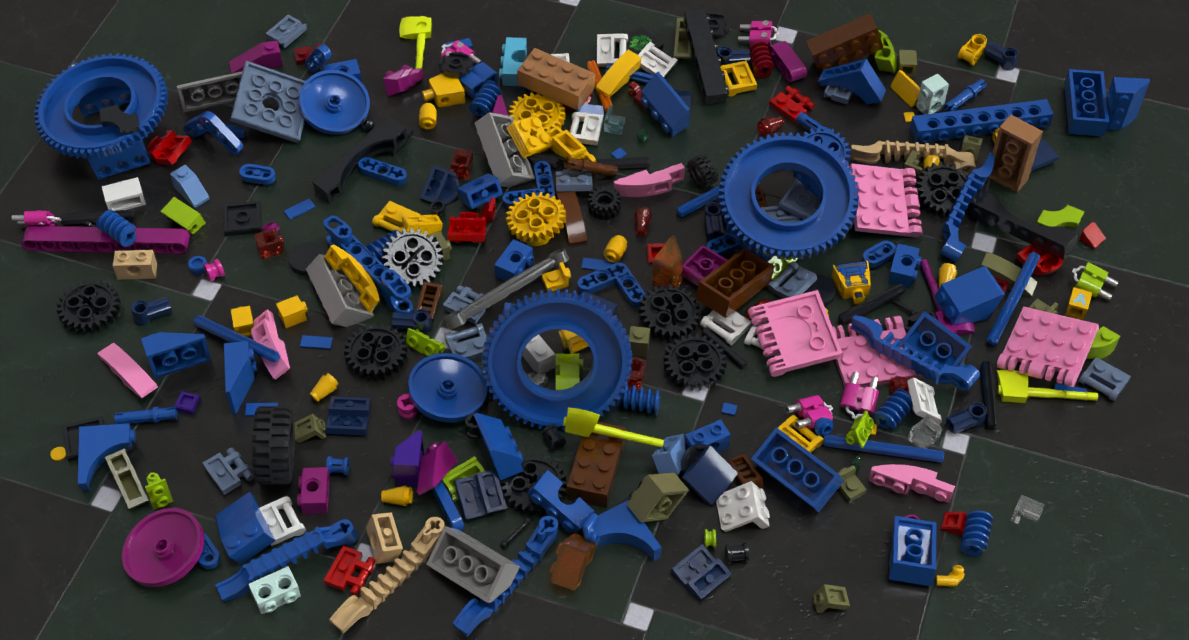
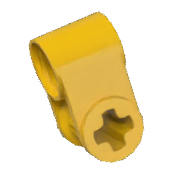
M982 34L974 35L960 49L957 58L964 59L974 66L983 55L987 38Z

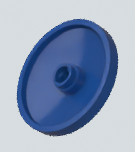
M325 70L312 75L303 84L299 96V107L304 119L316 130L326 134L342 135L359 128L361 121L367 118L370 98L365 86L353 75L339 70Z
M439 353L422 359L412 369L408 381V394L417 410L425 416L441 422H460L465 420L469 414L478 413L485 403L488 391L482 370L466 357L452 353Z

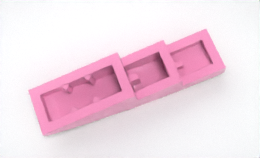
M115 343L110 344L97 353L100 359L109 365L111 371L121 378L123 384L140 398L158 388L157 384Z

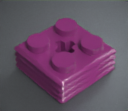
M701 245L681 265L680 275L698 286L699 281L728 260L706 246Z

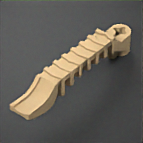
M886 140L885 142L878 141L870 146L851 145L850 159L866 164L877 163L880 160V154H884L885 163L890 162L891 155H894L895 162H898L901 156H904V161H906L912 150L919 152L917 160L920 157L925 159L928 155H935L943 159L944 165L949 162L950 167L956 164L957 170L962 167L961 172H968L967 176L971 174L973 169H976L972 153L957 152L948 147V144L939 146L938 144H919V142L911 144L909 142L899 143V141L889 142V140Z
M439 517L429 518L423 529L411 543V550H404L403 558L401 560L396 558L394 566L386 568L385 575H378L377 582L371 580L369 582V589L366 587L360 588V598L355 595L349 597L329 619L330 623L334 624L344 634L357 620L368 616L372 610H376L377 606L384 602L389 594L394 593V590L398 586L400 587L402 582L406 578L408 579L412 572L417 571L419 566L427 561L444 528V521Z

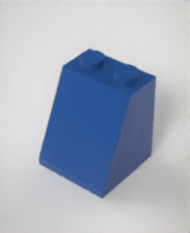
M984 266L941 284L934 298L951 324L957 325L989 320L1005 293L988 268Z

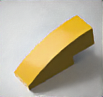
M628 49L605 73L595 89L608 98L611 97L640 68L642 58Z
M556 126L546 131L552 143L549 149L565 158H573L586 152V148L568 130L562 131Z

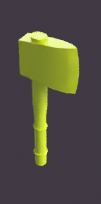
M425 16L402 18L399 27L401 38L417 39L415 69L422 68L425 38H431L432 19Z
M997 370V394H1000L1002 402L1026 403L1027 397L1079 399L1086 401L1098 400V393L1028 387L1027 372L1024 375L1020 374L1017 370Z
M568 407L567 417H564L563 420L565 432L589 437L593 432L660 448L663 447L664 443L662 439L597 424L600 415L582 409Z

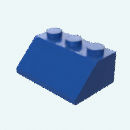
M658 71L641 91V102L645 108L648 107L653 118L660 121L663 130L666 133L669 132L673 137L689 127L690 109Z
M1113 78L1107 95L1109 115L1107 129L1122 130L1137 118L1150 79Z
M926 311L921 314L901 341L904 346H909L912 352L918 351L920 358H923L925 355L928 356V364L931 365L935 360L938 361L939 370L945 364L957 367L973 347Z
M479 413L473 414L484 445L500 480L523 472L521 463L524 460L520 450L516 452L518 447L515 439H510L512 434L509 427H504L500 419Z

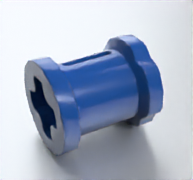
M328 456L326 467H328L329 474L343 473L348 475L350 467L349 457L336 459Z

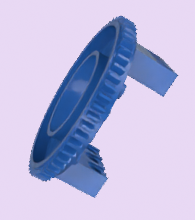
M110 53L109 56L103 54L102 57L96 55L93 59L88 57L86 61L81 60V63H74L75 65L72 67L68 66L67 70H62L63 73L56 75V79H51V84H46L48 88L43 89L44 94H40L41 99H37L38 104L35 105L37 110L34 111V118L41 138L49 147L51 146L53 150L56 149L58 153L62 152L64 156L68 154L69 157L75 156L77 159L79 157L86 159L87 157L98 180L150 164L148 152L142 139L147 137L150 132H153L152 129L157 127L158 122H161L160 117L164 116L163 111H166L165 106L168 105L166 101L168 100L167 86L161 73L153 64L150 65L143 58L139 60L138 56L133 58L132 55H129L127 57L126 54L120 56L117 53L113 56ZM130 102L123 113L138 115L140 131L122 135L116 127H104L102 124L83 125L72 119L73 109L78 105L83 117L96 112L100 113L101 108L114 105L120 107L122 104Z
M782 132L781 136L774 133L772 138L768 134L765 140L760 137L759 142L754 139L752 145L747 143L746 149L741 147L740 153L736 152L735 158L731 157L730 163H727L726 169H724L721 176L719 202H721L720 209H722L721 214L724 216V222H727L726 232L743 248L748 249L765 261L770 260L774 255L778 259L782 256L785 257V260H788L789 257L796 260V257L800 256L803 259L805 255L811 258L812 253L817 256L820 250L824 253L826 247L831 249L833 243L838 244V240L843 239L844 234L848 233V229L851 228L852 222L855 220L859 205V189L857 188L858 182H855L856 176L852 175L853 169H848L849 163H844V157L839 158L840 152L833 153L834 147L828 149V143L822 145L821 140L819 139L816 142L813 136L811 139H807L806 134L800 137L799 133L793 136L792 132H790L788 136H785L784 132ZM794 170L793 177H796L804 184V188L806 190L809 189L817 197V200L822 203L819 209L805 220L793 223L781 222L768 216L759 207L755 196L758 184L764 177L775 171Z
M549 289L546 294L541 290L540 295H536L533 292L531 298L525 295L524 301L517 299V305L505 302L502 315H498L499 321H494V328L490 327L489 329L491 335H486V341L488 342H484L485 349H483L482 354L485 356L482 357V363L484 364L482 369L485 371L484 379H487L486 386H490L489 392L493 393V399H498V405H503L504 411L510 409V416L516 414L517 421L523 418V424L530 421L531 427L538 424L539 429L543 425L555 424L557 427L562 426L563 430H565L563 420L564 417H567L568 407L590 411L603 416V410L610 411L609 405L615 406L614 399L619 400V393H624L623 386H627L626 379H630V373L628 372L632 371L630 365L632 364V358H630L632 351L629 350L631 349V344L628 342V335H625L626 329L622 328V322H617V315L612 316L611 309L606 311L605 304L599 306L600 302L598 299L593 302L592 296L585 298L584 293L578 296L575 290L572 294H569L568 289H565L564 293H561L560 289H557L556 293ZM556 329L567 330L579 335L587 342L593 353L592 366L587 376L580 383L564 390H550L536 385L528 378L523 370L521 357L526 345L542 332Z

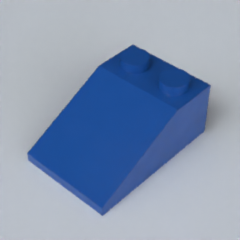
M159 332L141 338L155 379L212 360L204 334Z
M248 341L224 344L225 387L232 415L238 412L255 380L254 372L258 371L254 349L249 347Z
M248 492L216 515L221 541L229 557L241 565L276 541L251 492Z
M895 516L889 560V579L931 586L936 571V522Z

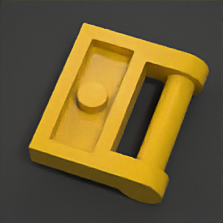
M747 61L722 65L720 67L721 71L725 73L724 83L729 88L728 96L731 97L740 92L757 89V83ZM732 72L737 85H732L728 73Z
M389 201L382 211L374 216L372 225L383 227L389 231L398 230L402 233L404 229L402 216L420 214Z
M792 415L778 429L810 453L823 444L824 438L820 435L817 436L805 426L796 428L795 422L799 418ZM794 427L795 429H797L800 433H802L805 437H807L811 442L807 441L804 437H802L799 433H797V432H796L794 429H792V428Z

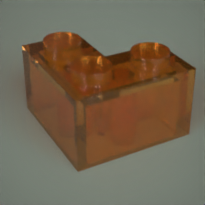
M575 533L566 538L562 543L560 542L556 550L558 555L557 561L552 564L550 574H552L550 582L573 591L578 588L585 567L592 562L597 543H588L583 536Z

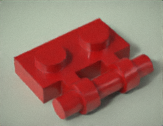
M787 86L785 92L788 95L780 92L769 101V106L795 124L799 113L804 112L806 114L807 110L805 108L807 107L812 110L815 104L807 96H802L796 88Z
M342 546L324 579V584L344 591L346 586L350 585L352 588L349 593L352 596H357L360 588L365 586L367 576L373 572V565L376 561L373 557H368L366 562L361 561L363 557L362 552ZM356 569L360 570L357 578L352 576Z

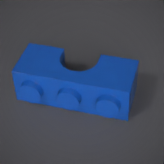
M547 470L537 479L527 494L534 503L541 505L549 516L556 518L566 531L574 534L582 528L588 515L594 512V510L581 498H577L570 505L562 503L558 497V490L563 483Z

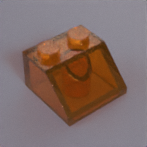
M674 235L669 238L653 259L652 284L658 287L663 284L667 288L670 283L672 288H675L676 285L679 287L682 282V254Z

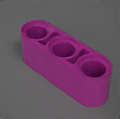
M786 41L769 46L773 62L788 82H793L807 76L804 64Z

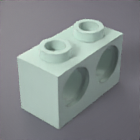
M938 74L921 82L916 105L919 111L926 115L934 114L943 109L949 84Z
M289 566L248 584L261 614L272 612L277 607L286 603H292L301 597L299 587Z

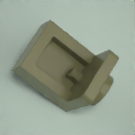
M441 232L426 236L428 238L434 236L432 242H439L436 248H442L440 255H443V261L451 259V244L449 240H445Z

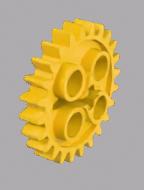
M531 92L530 96L524 94V98L518 97V102L513 101V105H510L509 116H512L514 121L537 116L541 120L542 127L546 132L556 126L561 129V125H564L565 107L562 106V103H558L553 99L539 93L534 95Z
M533 192L531 197L525 194V199L519 197V202L513 201L514 206H509V211L506 213V221L511 234H516L517 239L522 237L524 242L530 239V243H532L534 239H537L539 243L541 238L547 241V236L554 238L553 233L559 234V228H564L563 223H566L564 205L561 204V200H556V196L550 198L549 193L543 196L542 192H540L536 196Z

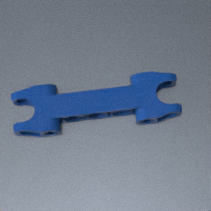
M331 215L323 220L324 228L329 233V236H326L327 245L330 247L334 244L343 249L363 266L373 280L377 291L384 297L385 304L392 311L413 312V304L408 299L411 296V289L396 271L388 270L352 235V229L339 217ZM336 222L338 226L332 229L328 224ZM405 303L409 308L407 310H400L398 306Z

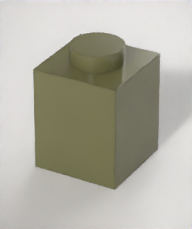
M899 50L897 73L901 70L908 77H915L917 68L916 50Z
M631 326L629 335L631 349L629 350L632 351V356L647 357L650 328Z

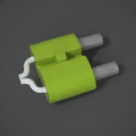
M1089 262L1085 266H1079L1077 269L1073 268L1072 271L1074 273V280L1077 282L1075 288L1092 292V296L1095 298L1099 295L1107 300L1111 299L1112 294L1101 289L1103 282L1116 287L1118 281L1107 276V271ZM1083 269L1080 278L1077 279L1076 271Z

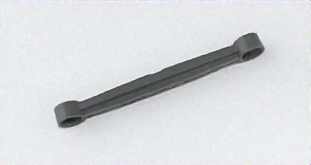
M565 248L552 252L548 255L547 259L510 278L463 309L445 316L444 320L448 328L454 329L466 322V319L504 299L510 293L519 290L552 267L559 266L560 262H567L569 256Z

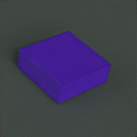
M181 391L175 404L177 411L194 415L201 397L197 394Z

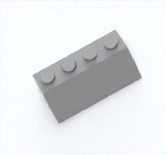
M242 72L177 85L183 112L234 102Z
M489 112L476 121L475 126L493 176L498 178L502 187H512L534 180L535 177L528 158L521 156L507 130V127L514 122L513 117Z
M318 254L306 270L329 316L330 322L334 325L348 327L371 319L374 314L373 312L369 313L359 301L361 295L359 290L341 269L335 271L324 258L325 255Z
M444 526L426 564L487 603H491L511 586L520 568L519 565L459 529Z

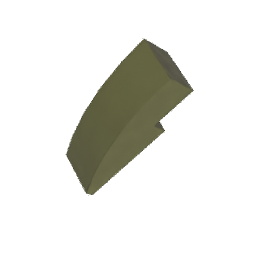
M677 18L674 58L691 59V49L683 22L684 18Z
M990 252L986 253L981 267L986 266L993 277L1008 282L1007 290L1010 291L1022 270L1013 263ZM1030 277L1022 295L1030 298L1037 285V281Z
M125 449L106 456V462L128 509L130 510L148 502L149 500Z

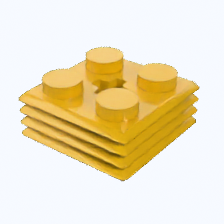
M537 116L514 121L507 127L523 158L545 152L552 146L550 137L544 131L542 122Z

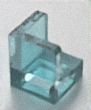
M610 105L604 119V131L621 135L626 118L613 115V106Z

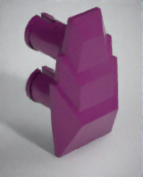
M403 65L399 71L386 72L383 81L387 96L408 91L411 87L417 85L420 80L425 78L423 69H413L408 65Z

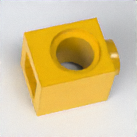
M250 306L231 309L234 331L246 337L252 336L251 329L254 327Z

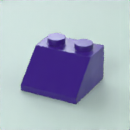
M422 431L415 432L395 447V455H391L392 478L396 479L397 487L405 485L407 487H418L421 457L425 454Z

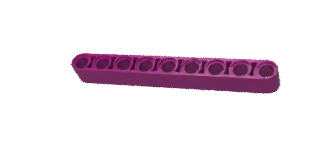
M29 226L25 229L22 247L29 251L115 253V251L153 250L154 253L182 254L187 251L190 234L184 229L136 228L135 233L137 236L135 242L128 247H123L97 227Z

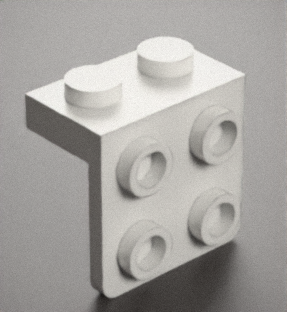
M750 481L724 492L716 500L721 529L727 532L750 522H754L761 529L769 527L768 518H770V514L765 506L764 500H766L764 490Z

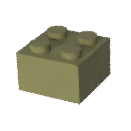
M675 472L649 474L643 478L640 487L632 493L627 506L640 522L668 519L689 490Z

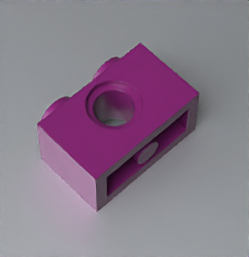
M328 467L303 468L302 476H299L298 480L299 489H301V494L297 495L298 506H301L303 514L328 513L330 485Z

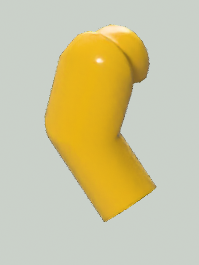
M955 565L952 568L953 571L948 576L936 575V586L954 587L958 585L964 578V568L960 565Z

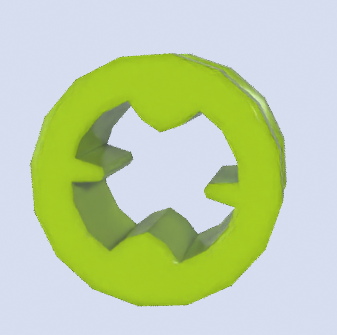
M712 529V531L704 530V545L706 548L708 546L716 548L715 529Z

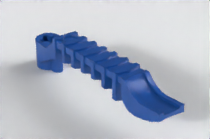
M991 152L988 158L985 159L983 166L973 169L963 183L956 202L952 206L945 225L941 229L946 243L940 254L955 263L966 247L965 244L959 241L958 227L961 224V219L969 202L976 193L981 191L985 181L992 172L994 154Z
M857 315L852 318L850 329L865 336L869 340L872 349L877 350L879 354L886 355L888 359L895 360L897 364L901 363L908 370H914L917 375L921 374L925 376V379L934 381L936 385L939 383H951L959 389L967 391L980 377L979 371L969 364L960 363L957 367L945 364L939 370L938 361L935 360L930 365L928 364V356L925 355L922 359H919V353L916 350L912 355L909 354L910 349L907 345L900 349L901 341L899 339L891 344L894 339L891 331L884 339H881L880 336L883 328L878 322Z
M552 516L541 518L539 525L525 544V551H519L518 559L511 560L520 566L511 586L491 603H487L481 598L480 601L476 598L469 601L452 623L454 628H457L468 637L483 620L490 618L491 614L497 611L499 605L503 604L508 595H511L512 591L520 586V582L527 578V574L535 569L537 563L542 561L547 549L556 541L558 537V521Z
M347 519L340 520L329 527L318 528L317 526L315 530L309 533L305 532L303 536L296 537L293 541L284 543L283 546L277 549H272V552L266 555L262 554L256 560H250L251 562L242 565L236 574L215 584L223 602L235 599L249 593L250 588L248 584L254 582L255 579H261L269 572L271 574L276 572L275 569L278 567L285 568L286 563L290 561L296 564V558L303 556L304 559L308 558L307 553L312 550L317 554L319 552L318 547L322 545L328 549L335 546L354 544L358 539V532L352 522Z

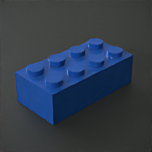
M1069 69L1064 82L1069 134L1104 136L1109 124L1104 72Z
M777 427L751 458L757 466L818 513L844 482L837 472Z

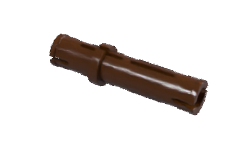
M566 157L565 161H568V163L564 162V168L575 169L581 173L586 171L616 177L617 173H614V171L618 172L617 166L590 162L584 158L574 159Z

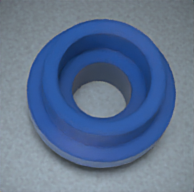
M819 418L814 425L816 434L821 437L829 435L834 426L833 421L829 418Z

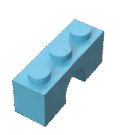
M506 37V44L502 45V54L504 56H501V67L503 68L499 69V79H502L503 86L523 87L517 84V70L526 59L527 38Z

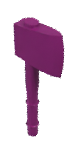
M926 259L921 260L922 271L925 274L928 287L932 292L933 300L938 312H935L936 319L957 335L975 333L973 322L957 325L951 324L934 298L938 287L931 267Z

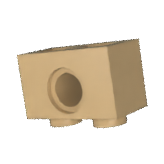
M153 250L115 251L113 268L117 280L155 279L157 261Z
M392 512L373 514L366 526L376 564L394 562L399 557L403 547Z

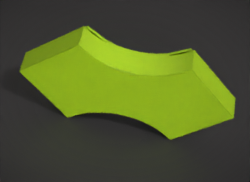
M1069 205L1060 211L1043 210L1036 225L1077 228L1084 215V211Z

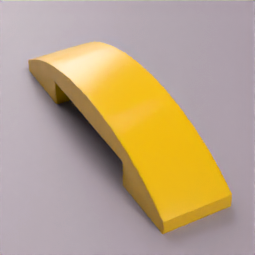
M334 244L331 245L324 258L335 271L341 269L361 293L359 301L369 313L373 312L380 300L370 275L350 254Z

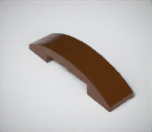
M554 189L556 199L561 200V204L564 205L566 212V223L564 224L569 246L587 243L584 221L575 191L556 192V189Z

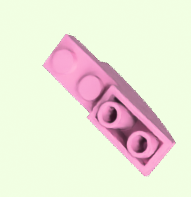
M680 163L649 174L647 170L636 172L633 175L614 181V188L616 192L619 191L621 197H645L665 193L672 190V184L684 180L685 167Z
M267 309L253 320L255 327L251 329L254 341L279 352L280 359L277 362H271L261 357L272 377L277 379L286 373L290 366L285 344L278 338L273 313Z
M909 465L874 466L869 477V481L874 484L887 487L897 493L908 495L909 490L912 489L919 494H925L938 501L947 503L950 502L955 488L953 485L937 480L938 472Z

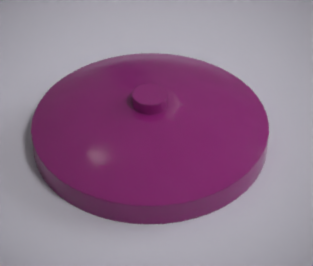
M166 508L149 514L135 525L125 540L122 550V563L125 571L135 582L146 587H162L176 582L185 576L200 558L204 547L203 528L191 513L183 509Z

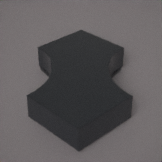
M118 105L100 109L102 126L116 127L122 135L140 131L137 114L123 113Z

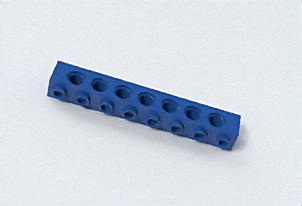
M1044 99L912 116L910 130L915 143H927L963 138L965 135L993 134L995 129L1000 128L1010 115L1036 128L1048 127L1051 125L1054 114L1048 100Z

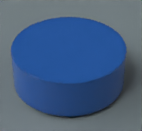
M202 256L192 257L188 261L190 272L193 274L204 273L203 265L207 261Z

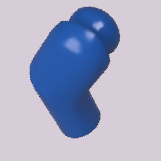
M593 512L588 515L582 525L584 538L590 544L592 542L597 543L600 539L599 533L594 532L593 528L599 516Z

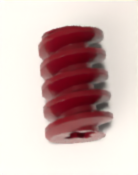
M758 41L750 45L748 49L750 50V61L754 75L757 78L764 79L771 75L774 63L768 43Z

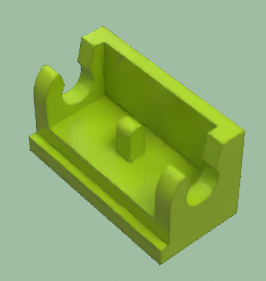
M175 197L161 210L163 215H166L167 218L172 219L187 231L190 230L191 234L196 233L202 225L206 224L200 213Z
M475 456L450 470L441 479L453 503L458 501L453 481L485 472Z

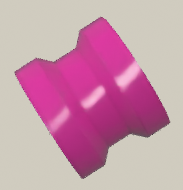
M215 259L211 264L206 263L203 265L211 282L216 277L225 276L224 269L218 259Z
M403 394L398 398L399 415L404 419L415 417L418 410L411 402L409 394Z

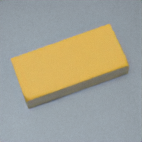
M899 70L890 87L910 107H914L917 105L920 87L903 71Z
M437 215L402 216L403 226L407 233H409L410 228H413L415 233L420 228V234L422 235L427 231V236L438 232L442 233L443 223Z

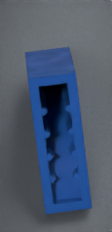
M867 59L825 69L818 80L821 86L834 85L854 92L866 105L881 102L886 92L885 87Z
M129 423L79 427L78 485L81 491H90L93 476L102 463L106 461V456L125 449V451L132 450V443L136 442L135 430L131 429Z
M629 500L598 515L599 519L593 528L594 532L599 533L600 539L597 543H593L595 548L606 544L622 543L639 548L653 561L661 558L660 544L645 523L640 522L627 506Z

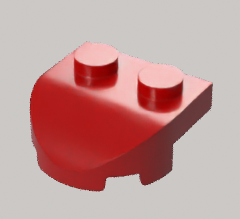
M173 130L166 131L165 136L161 138L156 136L150 141L147 146L148 153L155 163L172 165L187 150L192 140L189 136L176 135Z
M461 212L459 217L454 218V216H451L449 218V241L456 243L462 241H471L473 243L485 242V216L480 218L476 212Z
M1031 244L1016 255V258L1023 266L1030 253L1036 252V254L1040 255V259L1032 273L1035 275L1050 274L1059 269L1063 263L1061 258Z

